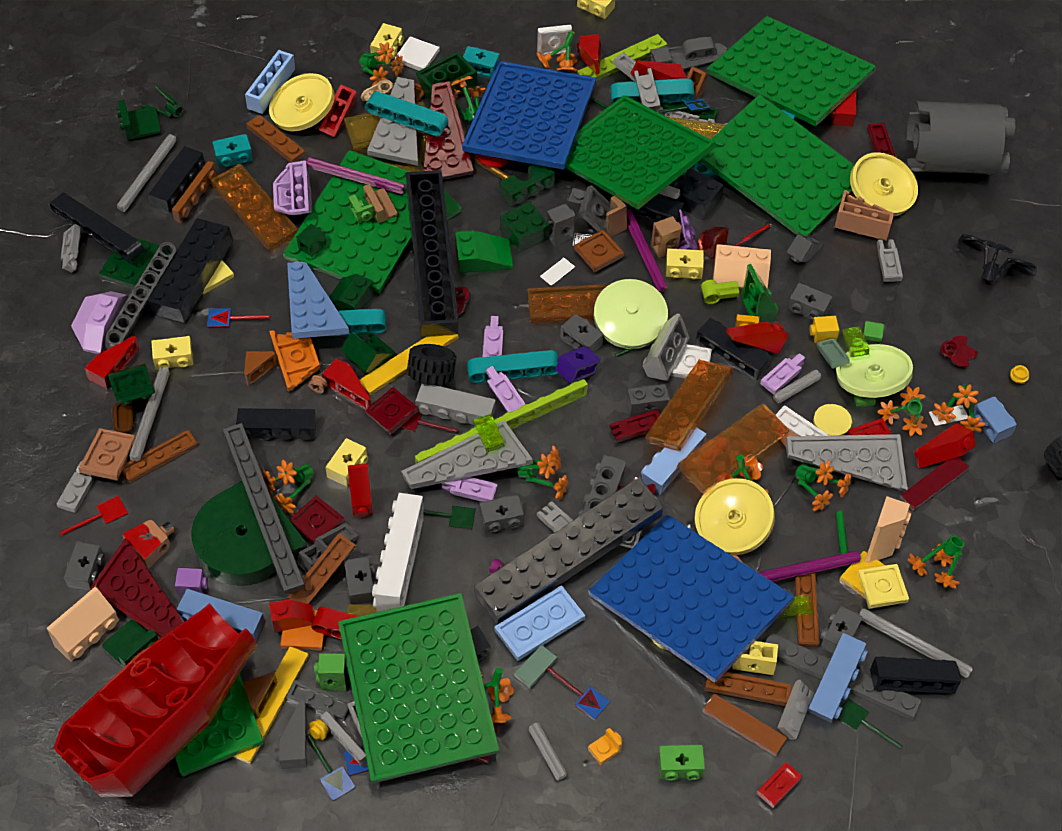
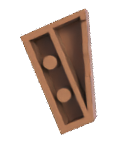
M845 190L834 228L887 241L894 213L876 204L871 206L865 203L863 198L859 197L857 199L849 195L850 192Z

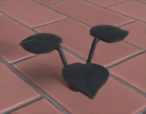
M962 234L958 241L979 242L985 247L984 271L981 277L983 280L995 283L998 274L1001 275L1002 270L1008 263H1015L1026 267L1035 275L1037 273V267L1034 264L1015 258H1007L999 269V264L995 263L998 251L1013 252L1007 246L982 240L968 234ZM989 246L993 247L995 252L992 262H989L987 265Z

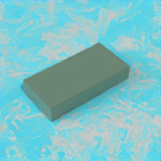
M834 338L817 342V349L831 368L849 364V357Z
M541 645L514 673V677L528 688H531L547 672V668L557 661V656Z

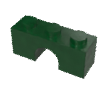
M533 164L528 167L529 180H519L515 175H512L499 182V194L512 207L554 185L555 172L550 167Z

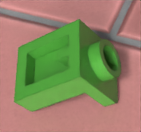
M356 195L348 197L350 209L358 223L375 217L372 204L364 206L361 200L358 201Z

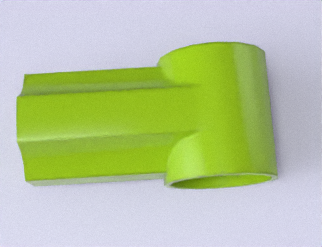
M706 280L701 284L703 297L707 304L717 303L720 299L739 297V285L736 281L717 283L715 280Z

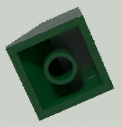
M358 274L342 278L329 298L337 311L364 309L374 294L373 280Z
M351 332L341 348V351L346 355L345 357L349 361L355 362L358 365V369L364 373L374 371L397 356L394 350L372 332Z

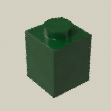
M310 224L296 236L298 248L310 257L326 244L325 232L313 224Z

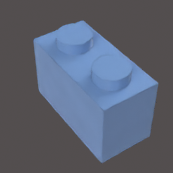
M995 396L975 405L973 410L974 418L980 417V422L986 423L981 428L993 444L1013 435L1017 424L1014 418L1005 410L1004 405Z

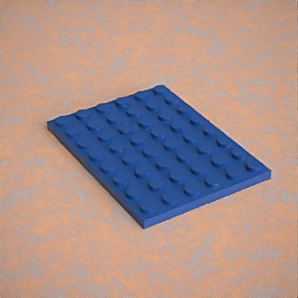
M498 61L462 144V151L564 170L594 90L596 78Z
M668 514L588 591L589 596L715 683L794 601V595Z

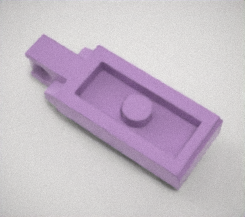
M491 316V325H486L483 357L502 355L503 326H498L499 316Z
M799 353L792 360L785 358L762 378L760 384L774 395V393L781 390L799 374L805 357Z
M493 366L486 370L490 378L487 381L489 387L507 412L515 411L525 405V402L506 375L502 372L498 374Z
M471 477L441 483V488L450 491L451 494L481 502L494 500L497 490L496 483Z

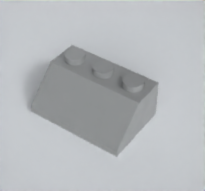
M677 313L666 321L663 328L659 331L655 343L652 344L647 358L643 361V368L647 377L668 381L690 338L681 314Z

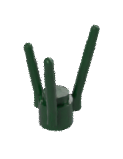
M155 86V89L168 100L165 105L167 111L155 108L156 112L169 118L172 116L179 117L183 112V106L176 102L166 91ZM145 104L141 105L143 108L152 107Z

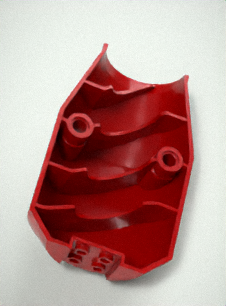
M208 603L198 613L140 652L61 726L53 749L100 797H133L213 720L249 656L258 647L255 639L246 628L238 634Z

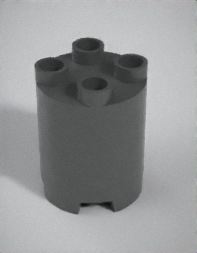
M914 101L918 112H909L906 140L913 141L914 150H916V158L907 159L906 161L911 171L990 175L1008 172L1010 155L1009 152H1004L1005 139H1013L1015 119L1008 118L1007 107H1002L1001 104Z

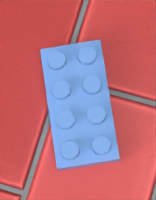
M561 585L494 626V631L515 659L519 661L541 645L543 646L585 620V614Z

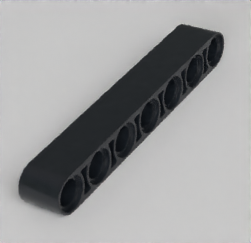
M62 192L49 203L50 208L55 214L72 225L80 226L82 232L128 262H132L144 251L143 245L136 238L68 194Z

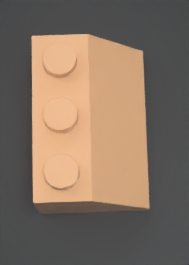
M717 244L713 280L717 283L736 281L738 282L739 289H743L747 265L752 264L767 288L771 250Z
M886 496L865 562L869 563L874 560L890 557L893 555L895 548L899 549L902 541L901 537L904 536L907 527L904 524L908 525L911 513L908 512L910 504Z
M94 587L48 626L47 630L55 648L72 662L74 659L81 657L89 646L97 643L104 633L113 629L119 620L116 611L102 593Z

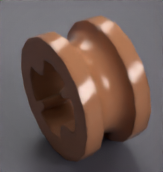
M314 375L308 384L309 388L316 393H323L324 388L328 385L327 381L318 375Z

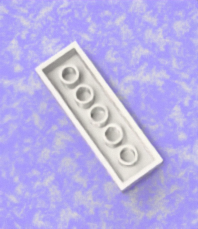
M399 493L397 501H393L392 512H394V515L389 518L388 528L390 532L385 535L384 545H386V549L381 552L380 562H382V566L378 567L376 574L378 583L374 584L372 596L374 597L373 608H376L377 612L405 605L424 520L423 496Z

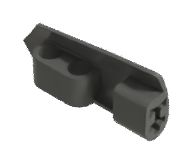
M711 37L689 39L679 47L650 49L651 62L681 64L682 69L685 70L692 66L697 67L713 63L728 48L720 43L714 44Z

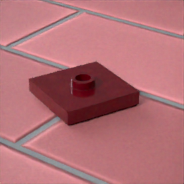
M392 387L367 408L365 413L391 435L414 416L419 409Z
M317 495L289 519L296 530L312 544L315 543L317 537L337 528L345 522L342 515Z

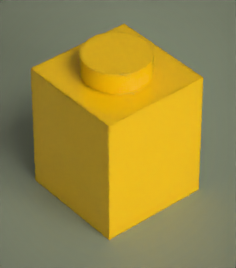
M836 316L814 317L813 324L810 325L809 330L815 343L832 338L837 341L839 327Z

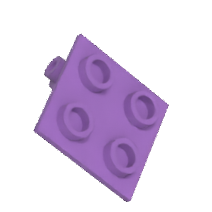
M679 210L682 223L679 249L698 250L697 242L693 238V236H696L693 225L690 226L688 216H684L683 212Z

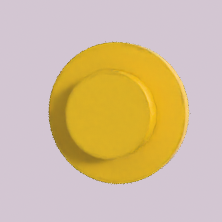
M1018 365L1011 370L1010 377L1016 383H1025L1029 379V371L1026 367Z
M319 719L312 721L309 724L310 735L314 739L319 740L326 738V734L329 732L327 725Z

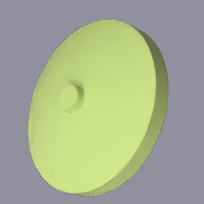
M635 279L619 280L608 285L601 291L594 306L596 328L601 330L604 334L603 337L608 342L625 349L643 348L654 343L659 331L668 319L667 304L661 293L652 285Z
M871 344L854 348L846 353L850 359L849 364L836 367L837 380L843 389L851 394L868 398L885 397L895 394L904 389L913 377V364L910 357L896 347L882 344Z

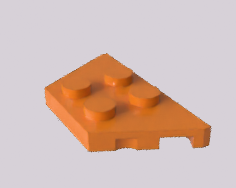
M273 330L269 331L288 392L292 391L320 369V363L311 337L292 339V333L287 332L286 335L276 334V331Z

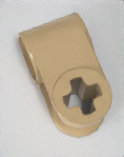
M390 80L380 81L364 90L361 99L367 102L375 91L390 95L393 89L392 82Z

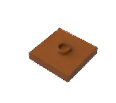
M604 230L574 245V250L594 272L624 257V252Z

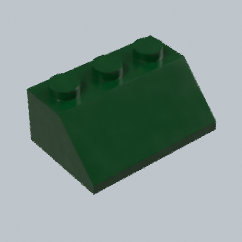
M458 51L416 72L422 90L430 102L433 84L449 81L451 85L456 80L471 76L472 79L466 80L467 91L469 88L477 86V71ZM455 84L451 86L452 91L454 89H456L457 91L460 90V93L457 94V96L464 93L463 88L460 87V84Z

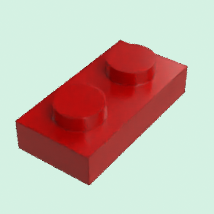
M883 418L849 429L847 434L891 435V431Z
M785 762L761 786L757 794L774 808L801 780L802 775Z

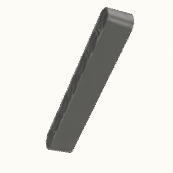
M162 243L107 332L105 340L107 350L128 338L148 304L147 299L175 255L176 248L172 243ZM163 252H169L170 255H165ZM155 266H160L162 269H156ZM151 280L153 283L149 284L145 281ZM137 295H143L145 298H138ZM129 309H133V310H135L136 312H135V313H130L128 310H129ZM119 324H125L127 327L122 328ZM110 339H117L119 342L113 343Z

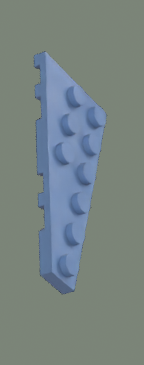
M298 261L287 263L292 339L349 334L348 326L308 264Z

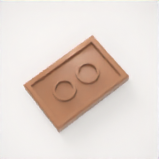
M99 428L79 466V473L118 480L129 458L136 435Z

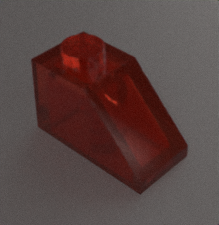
M713 227L709 230H704L699 235L698 246L710 260L715 258L717 244H727L729 232L727 227Z

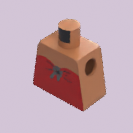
M148 520L124 532L122 536L123 539L129 540L149 569L170 549L171 546L167 536L175 530L168 521L158 527L153 520Z

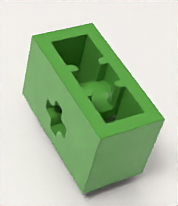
M319 654V662H315L314 667L316 683L320 684V688L325 691H347L345 654Z
M703 745L659 746L660 779L665 778L666 780L673 781L678 778H687L688 780L703 778L705 770Z

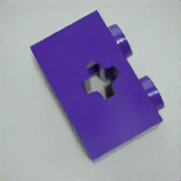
M584 346L562 354L558 358L555 370L571 384L595 374L601 359Z

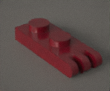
M656 409L611 423L609 427L613 430V436H616V442H622L664 429L665 424Z

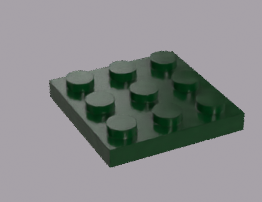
M136 238L143 245L144 251L132 262H128L112 252L98 273L99 278L134 289L160 245ZM163 252L165 255H170L169 252ZM155 266L156 269H162L160 266ZM151 280L145 281L149 284L153 283Z

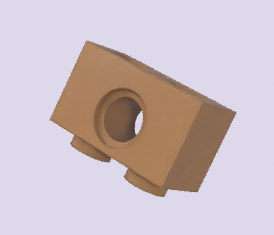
M673 216L653 224L651 247L659 259L667 255V249H679L682 227Z

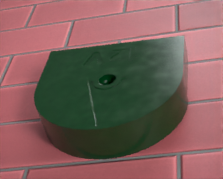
M242 481L217 494L201 507L192 524L191 539L197 561L210 577L228 585L247 586L263 582L276 572ZM270 495L291 552L296 560L298 553L307 548V543Z

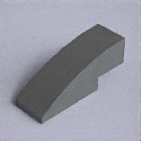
M344 523L317 537L313 545L300 551L296 563L307 573L339 532L352 543L359 535L347 523Z

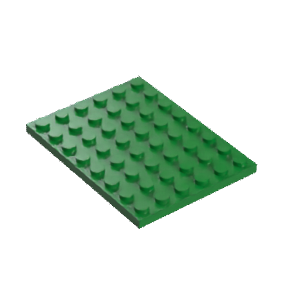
M768 16L707 67V74L754 97L760 94L777 108L789 112L814 126H817L876 71L875 65Z
M760 94L711 138V140L715 141L716 148L700 160V162L796 235H810L841 204L844 191H849V195L853 192L850 184V174L854 164Z
M623 95L578 130L565 168L632 207L640 209L715 149L716 143Z
M349 150L340 166L405 184L403 194L385 190L398 216L378 223L375 217L358 223L350 209L348 197L356 195L358 201L361 200L363 205L367 206L368 203L364 197L363 186L368 184L333 175L312 207V213L307 215L283 253V258L292 262H305L309 268L338 279L354 274L361 275L373 280V290L380 294L411 243L406 191V172L410 171ZM371 186L373 191L382 189L375 186ZM310 224L320 227L325 232L326 244L312 257L298 248L296 236Z
M461 593L338 621L372 784L500 753Z

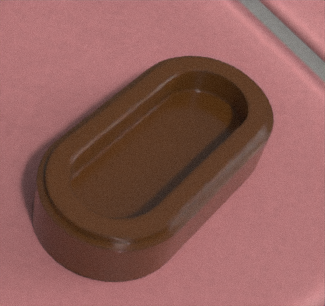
M116 403L114 405L113 427L116 432L126 434L133 432L134 417L131 404L122 405V403Z

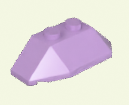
M306 161L288 163L286 169L273 182L275 211L289 215L312 213L311 187Z
M109 291L85 297L71 325L83 351L95 354L103 352L107 332L129 298L128 295Z

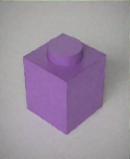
M178 568L175 582L177 595L183 596L187 589L203 594V589L207 588V577H204L203 570Z

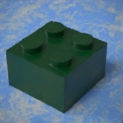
M531 201L500 215V230L509 239L518 253L549 239V224Z

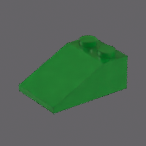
M474 230L455 232L459 274L513 269L508 238Z
M748 264L741 297L749 316H758L759 323L775 322L778 306L773 302L771 291L766 288L752 264Z

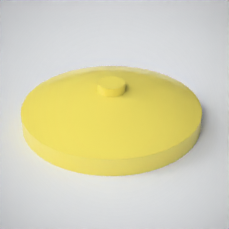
M309 73L296 76L285 82L274 93L269 105L270 117L279 128L286 131H300L310 128L320 122L332 108L335 99L334 89L328 79L322 75Z
M885 153L864 155L851 170L850 184L857 199L859 197L863 198L864 202L871 206L876 204L894 213V216H898L908 211L917 199L918 185L914 174L905 163L892 155Z
M739 478L724 480L709 488L699 500L695 512V524L699 535L730 555H741L758 548L769 537L775 522V510L768 493L755 482Z

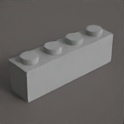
M421 384L415 400L416 406L419 409L418 412L422 414H430L442 419H451L477 427L492 420L496 411L495 399L436 385Z

